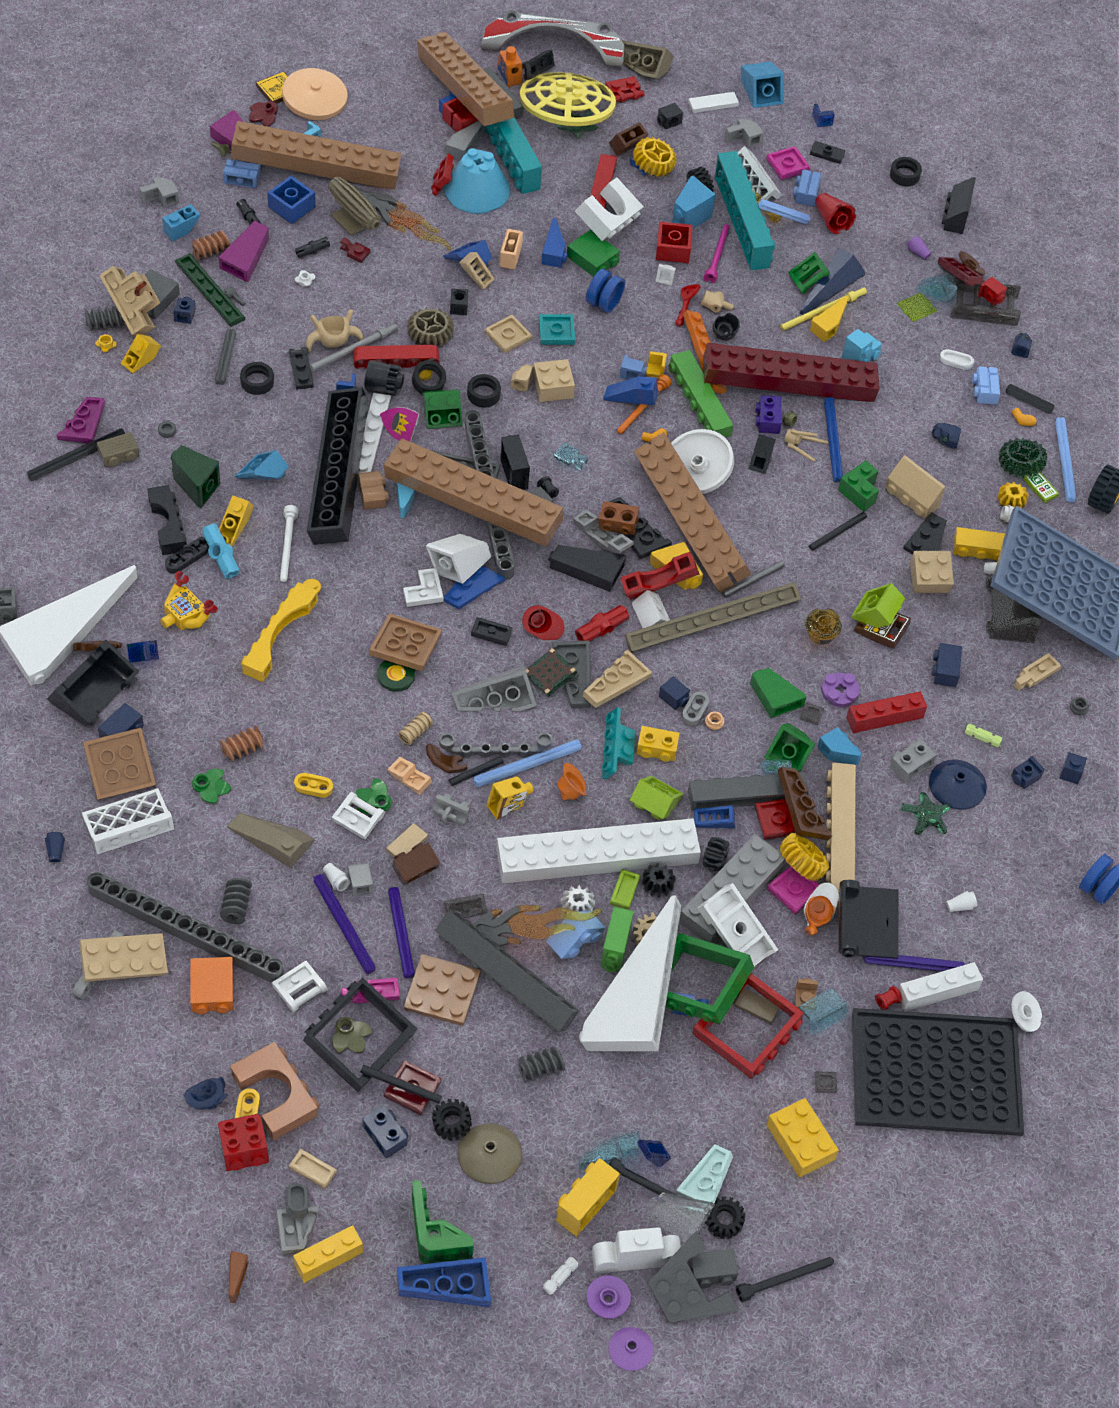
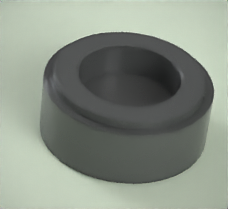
M170 421L162 422L158 426V433L163 438H171L176 434V426Z

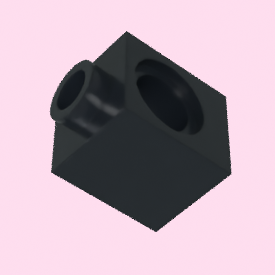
M676 103L658 109L657 122L665 130L682 124L683 111Z
M451 288L450 314L467 315L469 289Z

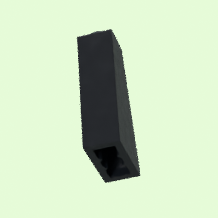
M558 545L555 551H551L548 561H550V568L611 592L625 567L626 555Z

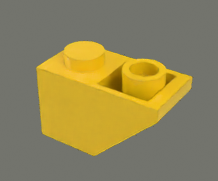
M137 334L121 364L131 373H134L156 357L161 345L150 336Z

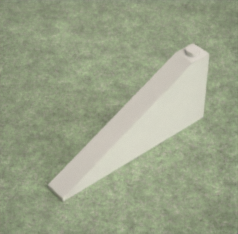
M135 565L0 626V639L30 686L42 684L45 679H48L74 650L73 643L81 642L137 579Z
M671 896L584 1022L579 1039L587 1051H658L681 912V904L676 896Z

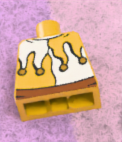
M519 777L496 782L492 785L486 806L494 817L499 819L524 806L527 795L534 791L533 786L530 782L523 784Z

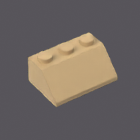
M905 455L889 475L885 486L889 494L895 495L902 504L909 506L916 515L922 516L924 519L931 512L934 513L939 509L946 487Z

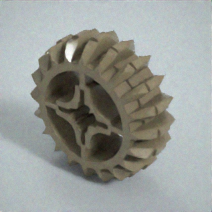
M426 307L425 310L419 308V311L414 312L409 318L407 333L411 341L414 340L415 345L420 343V345H438L442 347L443 343L447 344L448 340H451L454 333V323L450 315H447L446 311L441 312L440 308L438 310H435L434 307L432 309Z

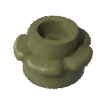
M793 411L786 412L782 420L785 423L784 426L792 428L797 422L798 415Z

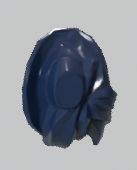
M221 1076L220 1078H210L197 1083L186 1090L184 1094L186 1103L195 1109H214L228 1096L227 1093L224 1094L225 1081Z

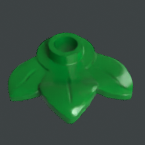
M210 769L205 774H197L192 780L193 789L200 792L201 798L208 803H217L218 796L231 791V786L221 779L224 774V770Z
M374 778L371 788L356 790L358 798L377 809L381 808L386 812L392 805V800L387 794L388 788L380 779ZM385 801L384 805H379V802ZM359 807L357 808V810H358L359 812H361L362 814L370 815L368 812L364 811L363 809H361V808H359Z

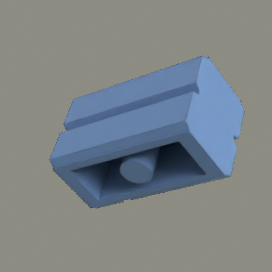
M227 159L223 171L224 183L257 188L261 176L260 164L241 162L239 160Z
M802 170L801 176H797L796 185L798 187L794 188L793 196L796 197L795 203L814 207L821 173Z

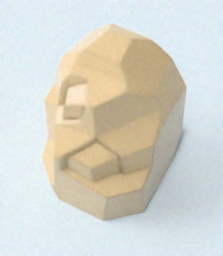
M524 364L512 375L510 387L515 390L527 391L533 374V366Z

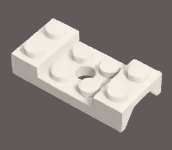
M733 883L725 885L697 907L707 924L714 926L727 947L749 954L754 966L778 951V948ZM737 923L743 926L742 934L736 931Z

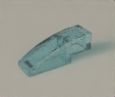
M639 1131L614 1137L590 1150L580 1159L579 1171H585L590 1163L593 1162L595 1164L599 1158L609 1165L613 1157L622 1161L623 1157L641 1155L642 1143Z

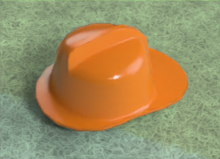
M565 763L563 765V774L557 782L562 800H575L582 795L586 796V783L580 771L572 764Z

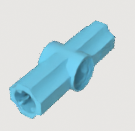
M217 524L204 527L202 534L209 546V556L216 560L225 579L237 576L240 570L232 556V546L226 544Z

